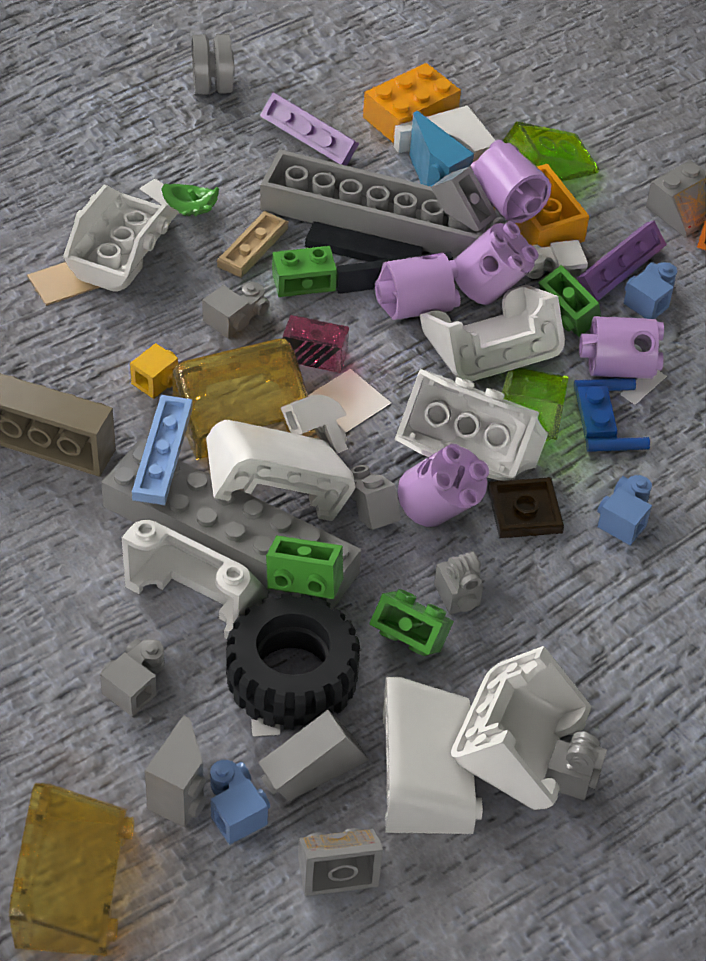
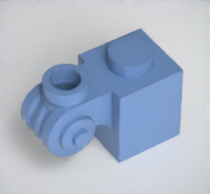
M651 262L642 273L628 280L625 285L626 294L623 304L645 319H655L669 308L677 268L667 262L659 264Z
M634 475L629 479L622 476L616 484L611 497L605 496L598 507L597 512L600 513L597 527L631 546L648 523L652 505L648 503L652 488L650 480L641 475Z
M220 760L214 763L210 769V787L216 796L211 798V818L228 844L231 845L268 825L270 803L262 789L256 790L252 784L249 770L243 762L235 764L230 760Z

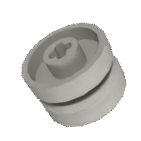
M230 33L215 35L213 51H210L209 39L206 34L192 35V68L195 95L209 94L211 90V77L215 78V88L219 94L233 93L234 53L231 47Z

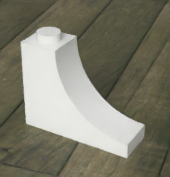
M468 105L427 117L474 153L473 162L478 160L489 149L490 145L496 141ZM412 121L395 126L394 148L398 153L410 151Z

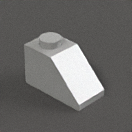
M471 166L449 173L431 186L444 212L476 232L498 217Z

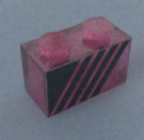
M290 315L283 333L282 361L341 373L348 353L349 327Z

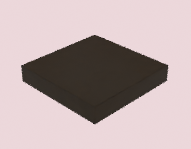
M551 477L489 482L488 492L499 539L563 534L564 524Z

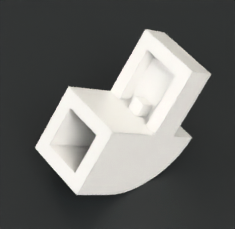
M312 395L280 407L291 433L300 435L315 429L318 438L326 441L337 454L348 449L345 443L347 441L346 433L336 421V419L347 414L343 407L334 399L324 395Z

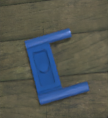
M635 378L574 380V392H576L587 452L650 449L649 437L617 438L618 430L609 391L635 390Z

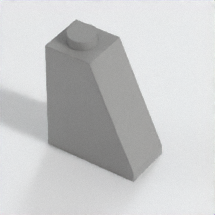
M327 710L258 763L265 772L261 779L273 795L279 792L289 801L364 764L369 759L353 735Z

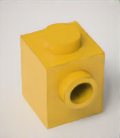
M155 343L130 362L131 384L154 399L167 388L174 386L179 379L178 357L172 351L166 350Z

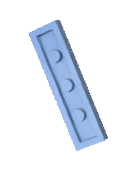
M166 395L160 396L132 489L133 501L165 505L193 409L192 399Z

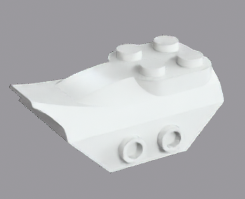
M103 185L96 194L90 197L87 205L77 212L63 258L68 267L75 273L77 279L110 291H121L128 287L141 271L144 256L148 251H152L157 239L161 234L164 235L169 224L179 211L166 204L160 206L123 194L107 185Z
M423 369L419 370L395 440L427 456V458L450 444H457L470 450L479 460L487 464L489 468L487 478L500 481L515 480V477L521 472L536 468L548 436V432L538 420L540 412L505 400V394L497 390L487 388L486 392L475 389L473 388L475 383L467 379L457 377L453 381Z

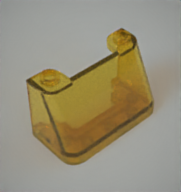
M274 339L186 360L178 364L172 374L173 397L193 400V409L185 435L196 460L208 457L206 437L211 429L223 420L238 421L261 427L284 421L286 430L291 433L280 407L308 397L295 352L291 343L286 339Z
M34 783L10 899L9 921L15 949L107 956L109 942H116L118 933V918H112L111 904L121 846L125 845L126 839L132 840L134 832V817H128V809L53 784Z

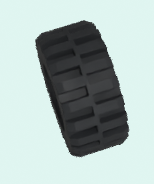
M292 593L281 594V598L274 599L271 596L263 599L262 604L259 606L256 603L245 610V616H238L233 623V629L229 631L227 637V685L229 691L234 694L236 704L242 709L246 707V714L254 720L260 717L265 725L275 727V724L284 725V729L294 730V726L301 725L304 728L327 710L332 714L334 711L337 714L342 712L347 706L348 700L353 697L356 691V682H358L360 643L352 622L349 620L345 621L346 615L338 608L332 610L329 602L319 599V601L312 600V596L301 594V597H292ZM299 648L313 653L323 663L310 672L291 675L271 669L262 660L272 652L280 649Z

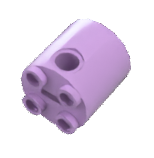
M502 140L494 141L489 149L470 165L491 205L508 221L522 223L531 219L541 211L551 194V183L548 177L529 159L524 157L518 148L511 143H504Z
M508 221L506 224H494L455 258L458 276L454 279L459 288L473 301L483 305L492 304L533 269L539 254L536 248L528 244L526 239L520 234V229L514 222Z
M444 253L384 262L382 271L375 282V293L378 303L392 320L420 316L422 313L433 310L442 312L452 311L454 307L460 306V294L455 289L454 278L458 276L455 260H448Z
M594 316L590 334L580 335L579 356L580 358H588L590 376L653 379L654 375H657V370L662 371L663 352H658L659 340L662 341L664 337V323L657 322L656 319ZM634 344L638 345L642 349V352H639L635 348Z
M450 444L405 471L398 485L400 505L406 515L415 523L425 527L439 526L481 502L486 494L489 468L484 461L479 460L470 450L457 444Z

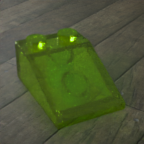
M516 121L503 140L504 143H511L516 146L520 153L536 167L548 164L562 182L597 174L600 170L576 133Z
M523 368L508 371L502 393L505 394L504 399L540 412L538 420L548 432L546 441L551 439L557 440L569 377Z

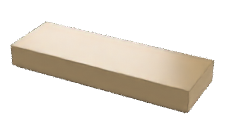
M264 211L217 259V267L242 278L288 230V221Z

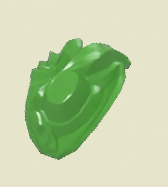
M164 184L161 188L167 204L179 211L183 216L194 215L197 217V215L209 212L217 202L219 193L218 187L209 189L185 184Z

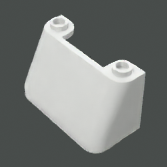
M526 284L512 288L504 294L502 299L503 315L463 326V323L459 321L451 323L450 317L439 310L420 314L423 333L456 377L469 381H476L554 358L561 353L565 345L558 296Z
M223 420L217 423L206 437L213 496L216 499L229 501L232 497V492L243 488L245 493L251 494L257 484H263L309 494L310 506H317L318 519L333 521L355 490L353 473L324 440L232 420Z
M138 521L122 536L126 588L140 594L144 586L157 584V587L163 590L170 580L174 579L223 604L219 610V619L227 623L224 629V638L226 639L229 631L233 629V623L238 616H245L247 608L255 603L259 606L262 604L263 599L268 598V591L265 586L245 566L155 521Z
M545 646L504 660L487 672L452 747L451 755L462 768L533 810L547 809L557 801L560 789L554 779H544L557 739L560 740V737L581 732L586 726V720L592 706Z
M386 677L383 701V724L386 730V798L388 805L387 813L385 814L386 833L473 834L475 820L482 819V798L475 797L474 774L462 768L451 755L452 747L472 706L470 705L469 698L402 677Z

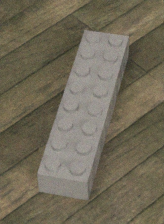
M280 149L260 186V210L310 223H313V221L422 246L423 251L433 254L451 252L453 259L493 226L492 221L476 232L445 213L431 186Z
M139 440L101 482L103 507L134 523L141 520L155 521L245 566L267 590L279 596L288 593L281 590L268 589L266 554L276 535L343 546V581L335 598L329 599L312 596V600L319 601V599L329 602L332 610L360 573V548L239 489L231 493L232 497L229 501L216 499L213 496L211 475L180 460L177 461L165 505L133 501L132 489L146 446L145 443ZM291 592L292 597H301V594Z

